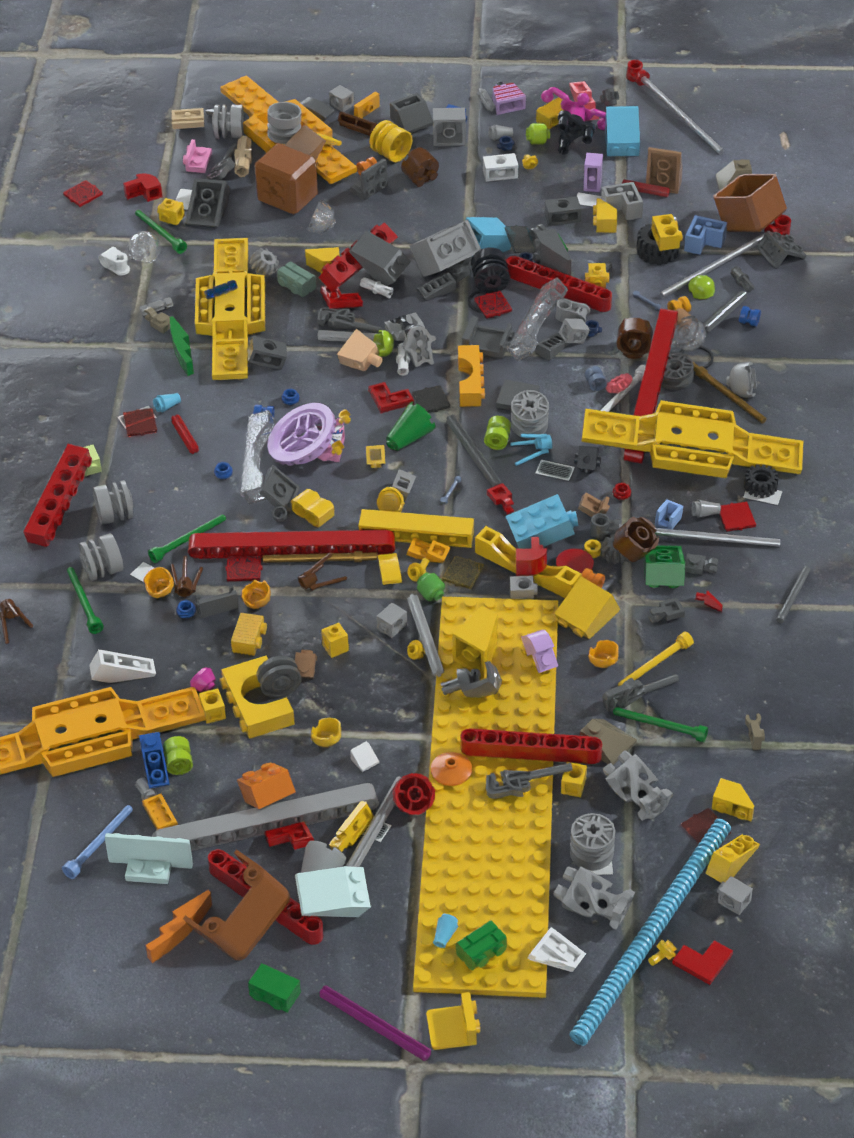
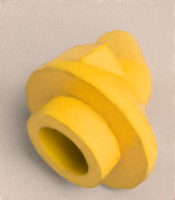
M524 155L522 160L523 167L525 169H534L538 164L536 156Z
M423 558L420 564H410L407 570L409 578L412 581H417L426 573V567L430 561Z
M413 640L409 643L407 648L408 656L415 660L423 658V654L426 653L422 643L418 640Z
M661 940L657 945L660 951L651 956L648 961L654 966L665 957L671 960L676 956L675 951L677 948L669 940L666 942Z

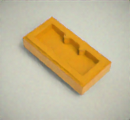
M375 91L355 104L354 116L363 118L380 107L379 93Z
M161 793L142 801V805L156 830L178 825Z

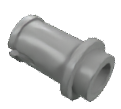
M139 778L135 782V787L141 793L142 801L157 795L155 789H149L146 778Z

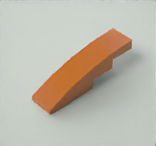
M209 890L172 911L173 920L159 928L160 936L146 944L147 957L152 963L170 952L192 932L193 929L183 920L185 915L197 924L201 922L212 906L211 892Z

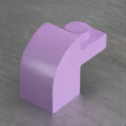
M545 630L521 637L527 656L531 654L533 656L538 673L558 667L552 648L554 647L553 641Z

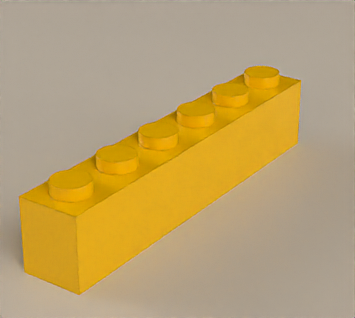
M362 509L358 525L359 530H390L395 534L396 542L411 543L415 537L429 544L435 540L447 546L471 548L474 535L473 518Z

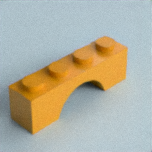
M479 345L458 346V371L470 375L467 379L459 381L460 407L481 406V399H485V388H481L484 387V376H481L484 375V366L480 364L483 363V352H479Z

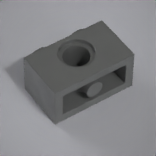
M578 197L545 200L544 214L548 226L581 222V206Z
M252 336L247 348L248 363L282 370L287 359L286 343Z

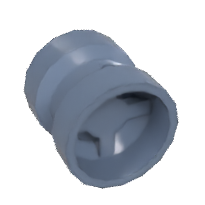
M593 366L586 370L585 378L589 382L591 390L600 391L605 388L607 381L600 367Z

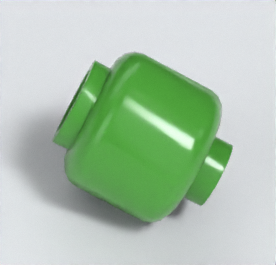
M427 572L417 580V591L427 601L434 599L438 601L444 595L445 583L435 573Z

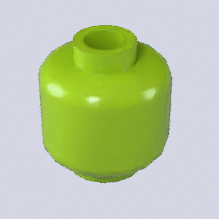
M532 123L526 129V139L533 145L545 144L547 139H550V129H547L544 123Z

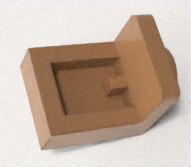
M585 492L578 509L591 517L597 513L606 514L610 507L608 505L610 498L606 496L603 501H600Z
M301 650V653L296 652L295 662L301 678L314 679L317 656L311 650Z

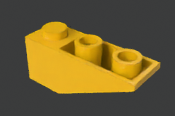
M743 834L713 852L705 874L721 883L723 881L726 882L730 876L734 877L759 848L760 844L755 842L750 836Z

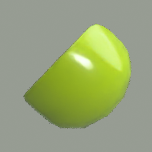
M697 275L689 281L688 288L689 292H692L693 298L708 299L714 295V281L707 275Z
M379 330L381 333L374 335L373 342L377 345L378 356L386 357L394 349V339L390 332Z

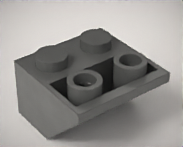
M418 93L390 102V119L398 127L413 133L433 125L426 101Z

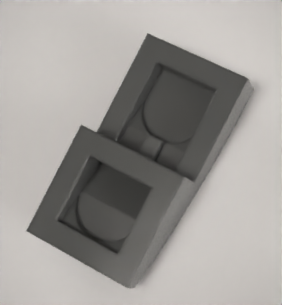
M307 97L301 102L304 107L323 122L334 113V109L317 99Z

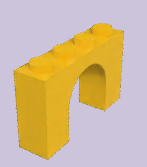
M267 655L221 669L222 678L219 679L223 690L226 689L227 700L229 704L233 703L234 715L236 718L239 717L240 728L242 732H246L249 739L295 725L294 711L287 697L267 704H253L244 699L247 692L260 687L256 672L259 666L268 660Z

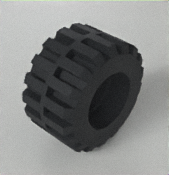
M652 224L642 226L638 231L636 249L640 259H644L646 263L661 265L668 264V262H672L677 258L679 248L659 251L651 230Z

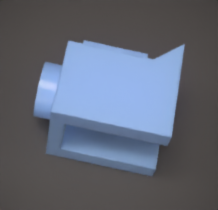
M666 499L656 511L654 526L662 529H673L682 518L683 506Z

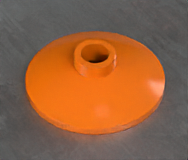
M456 752L443 753L437 756L431 764L433 778L438 783L446 786L460 785L466 782L472 773V765L469 759Z

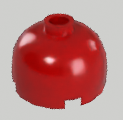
M410 773L402 776L395 783L392 798L400 811L408 815H419L432 807L435 800V789L426 776Z

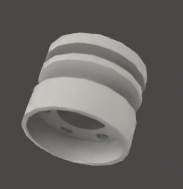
M278 102L269 106L267 110L268 138L276 143L286 144L301 129V108L290 102Z
M215 105L212 114V128L215 139H220L221 131L224 139H226L228 131L231 132L232 139H240L241 136H244L243 105H231L230 112H227L226 105L222 106V112H220V106Z
M526 390L514 396L511 402V428L513 432L521 437V434H544L546 432L549 416V402L542 393L534 390Z
M125 480L119 481L120 490H118L115 482L112 483V492L108 491L106 485L93 487L94 502L101 525L114 523V514L116 513L120 521L124 520V512L128 519L133 518L134 506L132 495Z
M111 533L98 537V546H96L92 539L88 540V546L85 542L79 543L80 560L91 581L97 579V574L100 578L104 577V568L107 569L109 574L123 571L122 557L116 540Z
M590 813L580 816L572 824L570 856L578 867L592 871L600 870L608 866L613 860L616 830L614 824L607 817L601 814Z

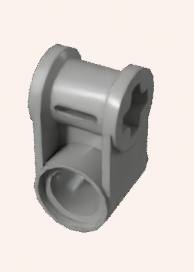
M560 299L557 301L555 317L560 322H564L565 318H580L586 322V316L589 315L590 308L584 303Z

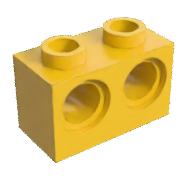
M673 215L652 216L651 230L659 251L680 248V241L683 239L682 232L678 230V222L674 220Z

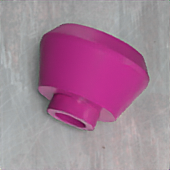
M207 667L201 669L191 679L190 686L196 688L201 693L212 690L216 686L214 683L216 679L212 669Z

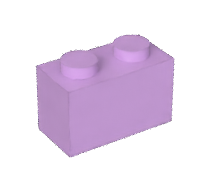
M586 153L583 191L600 192L603 154Z

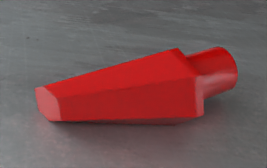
M709 591L706 594L696 593L695 600L704 601V605L722 612L723 605Z

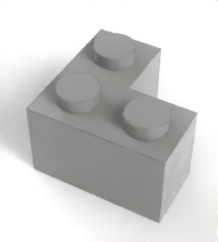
M634 182L602 187L601 199L616 208L617 211L622 210L626 220L642 218L643 200Z

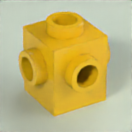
M165 198L158 205L159 221L178 225L185 216L182 202Z
M588 263V273H585V281L606 289V283H609V272H606V264Z

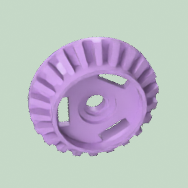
M309 403L293 409L281 418L271 431L267 446L269 454L276 462H279L281 465L287 464L288 466L305 464L316 459L327 449L331 442L332 434L335 432V415L329 407L321 403ZM316 425H322L321 431H319Z

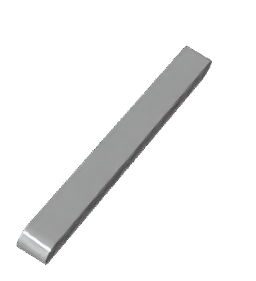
M364 783L270 804L261 809L252 808L159 829L152 834V837L190 840L191 851L261 836L264 835L265 831L299 822H305L306 825L349 816L361 801L367 802L370 810H374L378 807L379 801L374 786L370 783Z

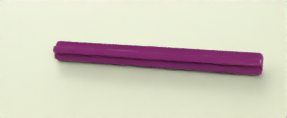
M325 985L320 990L319 996L421 1060L426 1061L430 1057V1048L329 986Z

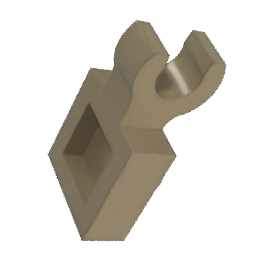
M152 307L144 310V312L148 313L145 319L150 321L151 327L163 334L170 329V316L163 312L157 314Z
M759 713L756 714V720H751L749 715H746L745 724L749 729L748 735L752 750H761L762 741L765 740L764 730L760 729L761 715Z

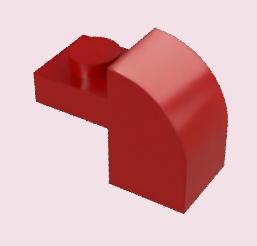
M136 174V179L123 183L127 200L143 195L147 202L163 197L161 183L151 174Z
M531 537V549H516V576L536 575L545 570L547 566V548L539 545V537Z

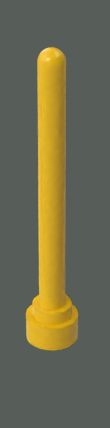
M686 631L678 635L674 644L621 680L618 686H621L630 678H633L634 681L679 649H687L694 644L692 636Z

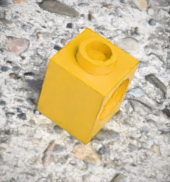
M340 623L321 630L322 646L331 658L349 651L348 634Z
M219 689L199 693V699L206 717V724L226 719L225 705Z
M571 763L573 771L563 773L561 794L581 798L586 782L587 766Z

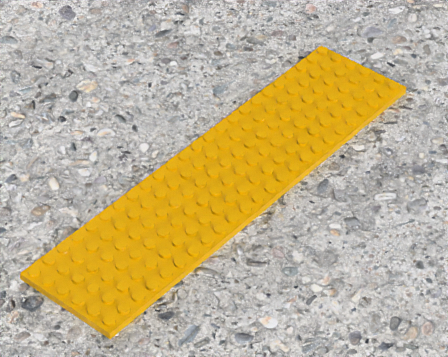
M442 596L438 655L444 673L440 677L436 675L429 780L435 789V800L432 807L426 810L413 992L446 994L470 992V995L546 998L547 965L529 960L527 957L548 932L553 775L530 780L531 789L528 792H523V797L510 795L496 799L487 796L486 775L494 773L499 786H503L501 771H535L553 767V761L468 756L460 750V734L463 730L469 728L554 734L556 667L538 673L532 654L527 656L521 637L545 630L553 641L554 647L552 648L557 660L558 618L554 613L558 609V600ZM481 605L493 610L498 614L497 643L491 663L498 669L502 679L498 692L482 698L466 697L462 690L444 695L441 683L456 679L457 669H468L453 660L452 633ZM443 753H460L471 762V776L460 785L446 786L440 784L431 774L433 760ZM442 914H450L458 919V928L447 942L446 947L439 948L433 944L438 918ZM492 920L498 929L506 935L507 948L502 955H495L490 958L484 967L470 970L465 965V962L457 956L456 942Z

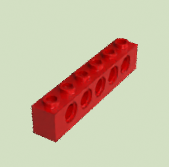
M385 222L380 226H374L370 230L372 234L391 245L398 238ZM356 240V241L351 245V248L355 245V243H356L358 240ZM346 248L341 253V257L337 255L331 261V265L327 263L321 269L322 273L318 278L331 292L335 291L363 268L351 255L349 248Z
M67 444L23 531L27 542L48 547L50 542L54 540L56 530L62 524L65 512L69 510L70 501L76 495L78 485L83 481L87 467H90L92 463V457L88 448Z

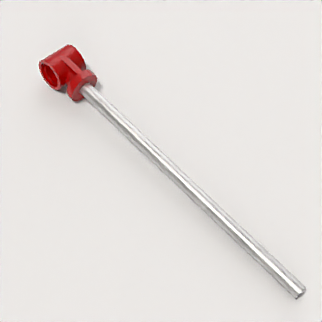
M630 60L628 62L627 80L635 82L639 86L646 85L719 155L724 152L710 136L649 80L650 74L643 70V63L641 61Z
M787 215L779 216L774 220L773 224H769L764 228L762 235L659 293L660 297H667L688 285L693 277L705 275L758 245L766 231L778 232L784 236L786 234L789 235L791 218Z

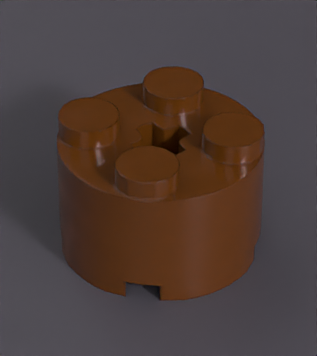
M422 147L409 152L407 160H403L401 164L402 172L417 187L423 186L429 180H435L438 176L439 162L429 151Z
M625 318L619 325L616 344L618 350L625 357L638 359L643 357L644 354L649 353L653 337L650 322L641 318Z
M632 517L615 532L613 547L630 562L634 563L641 560L659 543V536L657 537L655 533L657 531L656 527L644 517Z

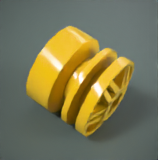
M384 120L373 129L369 144L373 151L396 163L404 159L409 153L413 140L410 132L398 127V125L391 121Z

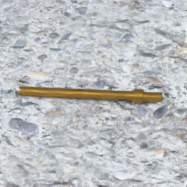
M693 362V371L700 379H705L762 424L766 422L767 418L712 377L708 370L702 366L699 367Z
M362 551L335 553L326 561H354V563L362 562V560H377V553H362ZM327 554L263 555V563L318 562Z

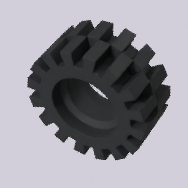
M763 464L762 467L756 465V468L751 466L750 469H747L744 480L746 492L749 491L750 495L754 494V497L760 495V498H764V495L766 497H770V494L774 495L778 488L779 479L775 469L771 470L772 467L770 466L766 468V465Z

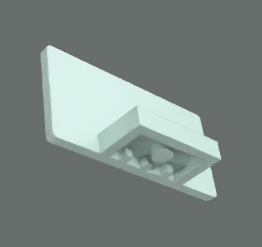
M119 833L105 834L109 862L128 864L125 873L126 881L168 884L171 867L192 869L193 861L190 840L163 838L160 836L123 835Z

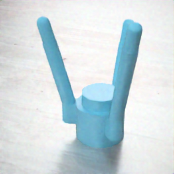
M546 433L521 434V437L536 439L510 443L511 446L535 444V448L540 450L515 462L516 466L539 455L549 453L548 449H552L551 436Z

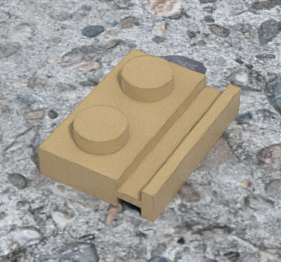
M203 108L172 110L173 129L204 127Z

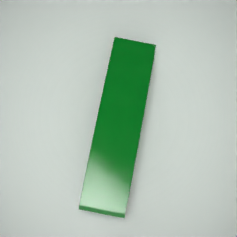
M171 316L170 331L173 349L180 366L187 376L194 374L189 335L176 319Z

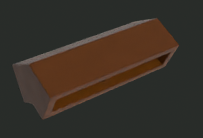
M341 111L337 120L340 126L368 136L371 135L377 123Z

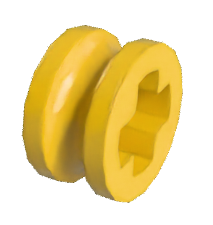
M593 539L588 540L584 544V551H587L592 558H597L601 554V543Z

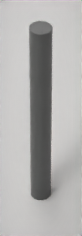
M803 567L776 619L778 623H783L810 572L809 567Z

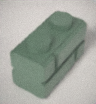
M291 261L277 271L280 286H285L292 293L298 294L301 297H305L317 287L316 276Z

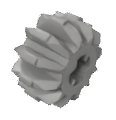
M260 248L252 254L249 264L252 265L251 269L255 270L256 274L259 273L269 277L277 271L279 261L277 256L272 254L273 252H269L267 248L265 250Z

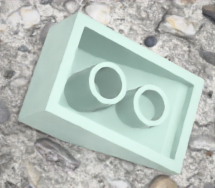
M344 866L297 873L295 875L302 916L359 917L371 908L363 867Z

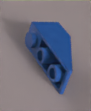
M160 733L139 735L149 789L170 785Z

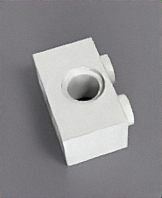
M515 153L484 156L483 173L486 182L518 178V162Z

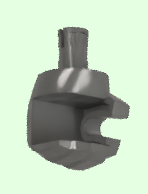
M488 661L485 662L487 669L486 679L481 680L479 669H472L471 672L468 669H457V678L442 682L441 687L444 695L462 690L466 697L482 698L496 694L501 686L502 679L498 669Z

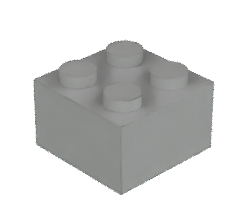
M433 108L434 146L466 145L465 108Z

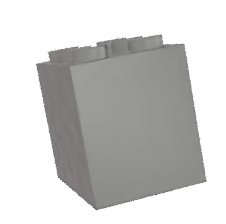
M468 220L445 228L409 246L423 277L440 272L473 256L481 250Z

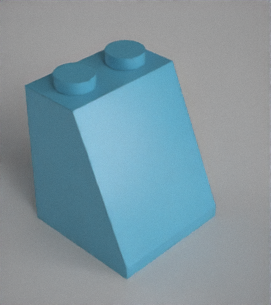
M638 106L606 107L605 141L607 156H639Z
M466 217L481 249L491 247L497 248L502 252L510 250L516 235L498 218Z

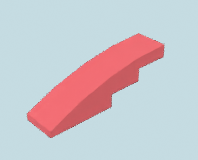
M585 81L569 83L574 102H577V96L580 93H586L590 100L584 107L589 110L596 109L595 101L592 98V91ZM594 115L590 120H597L599 117Z

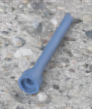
M127 805L75 860L67 861L62 867L63 873L70 879H75L80 873L81 865L105 841V834H111L129 816L133 808Z

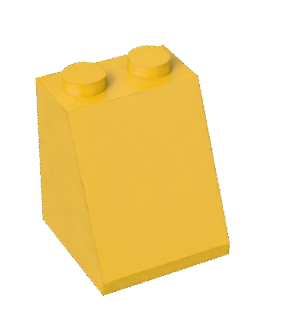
M581 576L554 614L558 618L557 622L564 628L570 627L573 629V633L581 638L585 636L590 639L620 611V608L611 593Z
M481 605L452 633L453 660L470 670L479 669L483 678L487 676L485 662H491L497 643V613Z

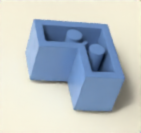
M695 215L685 235L684 251L700 255L705 245L722 248L726 239L727 222Z

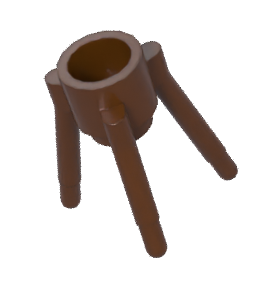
M332 553L327 554L309 570L298 576V582L304 590L310 588L313 591L319 587L347 580L345 576L316 584L318 579L315 573L324 566L323 563L332 556Z
M183 556L182 577L177 580L174 565L170 564L175 586L174 592L179 596L188 597L196 592V585L202 574L203 567L199 568L194 582H192L189 577H186L187 556Z
M5 599L0 603L5 643L8 644L9 639L5 618L13 619L20 616L30 628H33V624L21 612L20 608L15 605L12 599Z

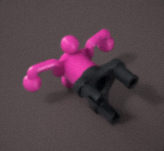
M550 87L542 92V101L546 103L553 100V94L563 99L560 104L563 110L558 113L559 123L557 126L558 130L561 131L558 140V152L561 153L562 150V155L568 153L569 145L578 137L583 136L582 141L585 144L592 142L595 125L590 122H584V120L588 121L594 115L601 117L597 122V126L600 130H605L606 112L598 109L589 110L584 107L590 100L588 94L580 93L577 96V102L569 100V96L556 87Z

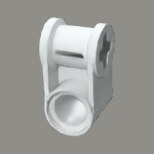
M111 247L99 255V261L102 266L117 275L123 276L130 272V267L127 265V255L115 247Z

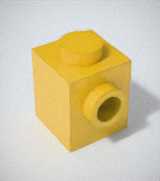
M384 445L366 446V464L370 465L371 468H382L381 464H385Z

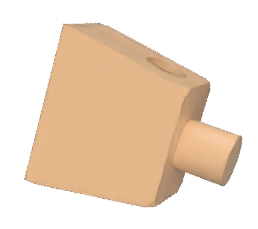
M357 329L337 353L340 364L361 371H366L371 364L379 367L383 360L382 357L378 356L377 345Z

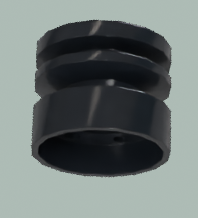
M488 247L479 250L473 255L471 267L478 290L488 294L504 290L510 281L505 254L497 248Z

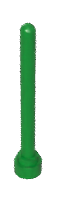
M141 210L135 211L137 217L172 244L174 251L178 254L186 251L187 243L185 241L175 239Z
M220 515L163 547L155 546L148 550L149 558L153 563L163 560L166 553L188 542L192 534L204 533L224 522L226 516Z
M69 567L67 573L88 618L87 628L91 634L100 633L104 625L101 619L94 615L74 568Z
M618 707L613 709L614 715L689 734L699 742L704 743L707 738L708 727L706 726L690 727Z

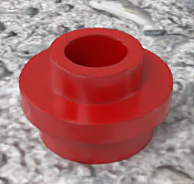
M618 483L613 488L612 493L615 498L625 500L631 496V489L626 483Z

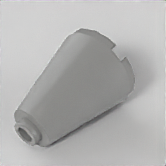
M309 841L305 847L301 873L343 867L346 857L335 847H333V850L326 848L327 844L324 842Z

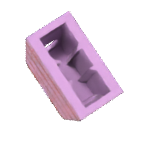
M498 82L493 87L492 99L497 115L525 109L526 96L514 83L504 84L503 82Z

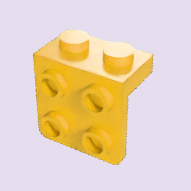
M470 992L461 993V1006L430 1009L426 1012L432 1049L439 1050L477 1045V1033H480L479 1019L475 1020L474 1014H477V1006L475 1000L471 1001Z

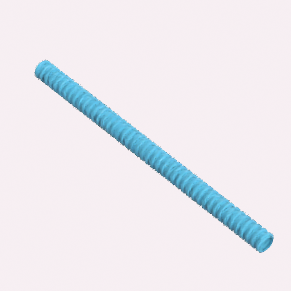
M716 819L708 829L701 842L695 848V851H693L682 870L676 876V879L670 885V888L667 889L657 907H655L644 923V926H642L637 936L631 942V945L622 955L621 960L618 961L614 970H612L607 980H605L597 992V995L594 996L590 1005L581 1015L580 1020L577 1021V1024L571 1030L569 1035L576 1044L585 1046L588 1040L591 1039V1036L595 1033V1030L601 1024L609 1009L618 999L619 994L622 993V990L628 984L642 963V960L645 959L649 950H651L652 945L655 944L665 926H667L672 916L678 910V907H680L681 902L684 901L700 877V874L703 873V870L709 864L713 852L718 850L728 833H730L731 826L725 820Z

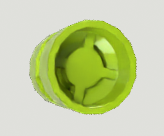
M498 415L489 419L484 437V443L487 447L493 450H502L507 446L511 430L510 420Z
M181 736L167 739L163 744L167 771L173 775L188 773L193 768L188 739Z

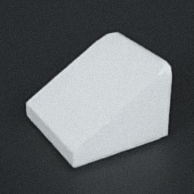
M367 741L350 751L351 760L361 772L379 764L378 758Z

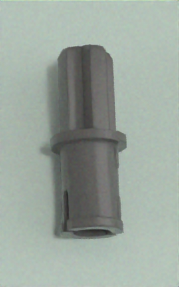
M736 266L731 269L730 274L736 279V283L739 286H742L748 293L754 290V285L749 281V276L744 274L740 267Z

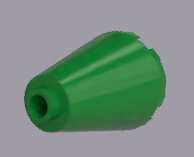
M411 402L387 435L386 445L391 450L399 451L433 432L436 428L435 422L433 424L430 422L429 419L432 417L419 404L414 406L413 402Z

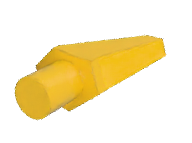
M317 133L326 140L324 145L340 146L342 144L337 139Z

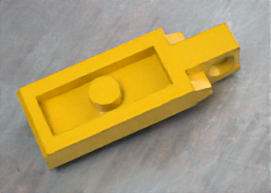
M361 801L338 829L336 837L329 844L331 850L335 847L342 852L348 846H353L374 818L367 802Z

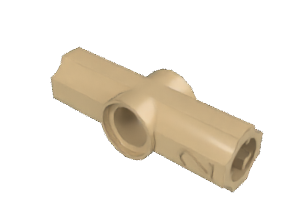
M241 136L238 139L237 149H235L234 169L235 174L239 177H245L249 174V167L252 164V139L248 138V136Z

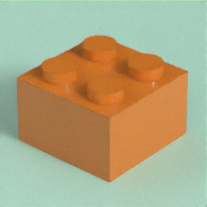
M272 762L263 764L261 769L255 772L248 771L242 775V778L237 779L244 801L257 809H261L296 792L288 769Z

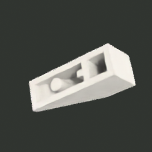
M99 649L89 665L92 680L107 683L154 677L156 675L153 659Z

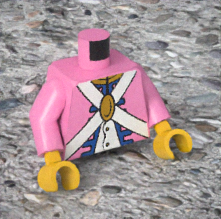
M346 409L339 413L331 442L327 449L317 457L318 459L340 462L345 440L343 423L349 424L351 421L350 413ZM317 426L319 431H321L322 426Z

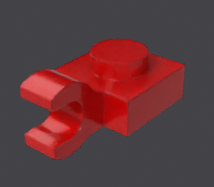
M503 483L487 489V496L496 506L501 504L506 514L514 512V509L511 507V505H514L512 493Z

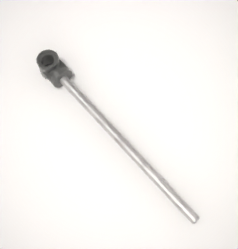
M602 513L593 515L590 526L591 537L603 540L608 535H615V532L622 526L619 525L620 519L610 520L607 515ZM656 528L657 531L655 532L656 536L780 547V539L662 528Z

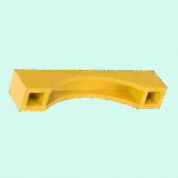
M485 526L475 537V553L516 573V548L501 533ZM547 565L541 573L530 576H533V583L566 598L582 574L567 566Z

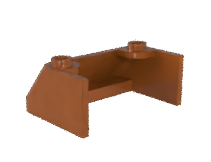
M236 849L234 854L247 867L243 878L251 886V889L226 921L219 917H210L200 926L186 915L183 920L196 933L231 958L243 960L250 954L289 903L290 893L264 868Z

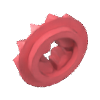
M629 373L616 376V378L611 379L607 383L606 390L608 393H619L630 386L633 378Z

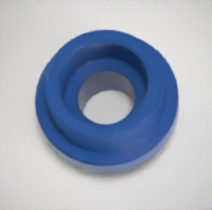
M287 389L282 394V402L287 405L296 404L300 399L295 389Z
M226 462L218 463L214 469L215 476L220 479L229 478L233 473L232 467Z
M183 600L178 604L176 612L181 618H190L196 613V607L191 601Z

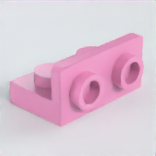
M192 139L190 145H187L186 155L183 156V165H185L186 171L205 173L212 155V148L196 147L195 140Z

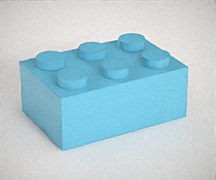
M558 494L506 516L519 549H531V537H539V545L545 547L575 534Z

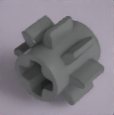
M614 88L602 91L603 95H600L601 104L605 103L606 107L617 104V100H619L618 91L614 92Z

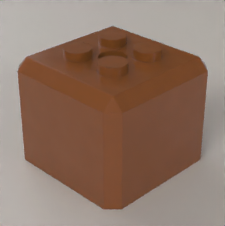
M277 143L255 163L256 189L259 201L295 215L318 194L316 161L308 154Z
M743 174L713 195L721 221L727 222L728 232H761L787 209L776 174Z

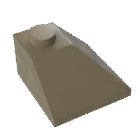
M733 160L716 174L718 190L720 191L740 175L752 174L750 160Z
M592 719L580 730V736L597 737L602 741L601 760L607 764L612 763L614 765L618 761L617 757L624 750L628 751L637 742V739L604 719Z

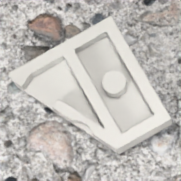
M551 927L527 958L573 972L586 953Z

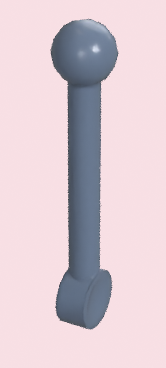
M639 291L633 292V297L642 299L652 305L657 311L661 309L660 304H655L643 297Z
M460 476L454 478V483L445 497H441V504L445 505L448 503V497L457 483L461 482Z

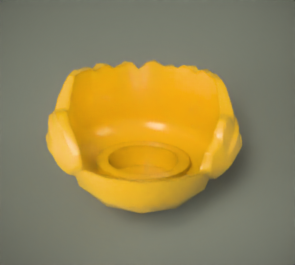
M394 487L382 489L377 498V507L380 511L401 512L405 504L403 495Z

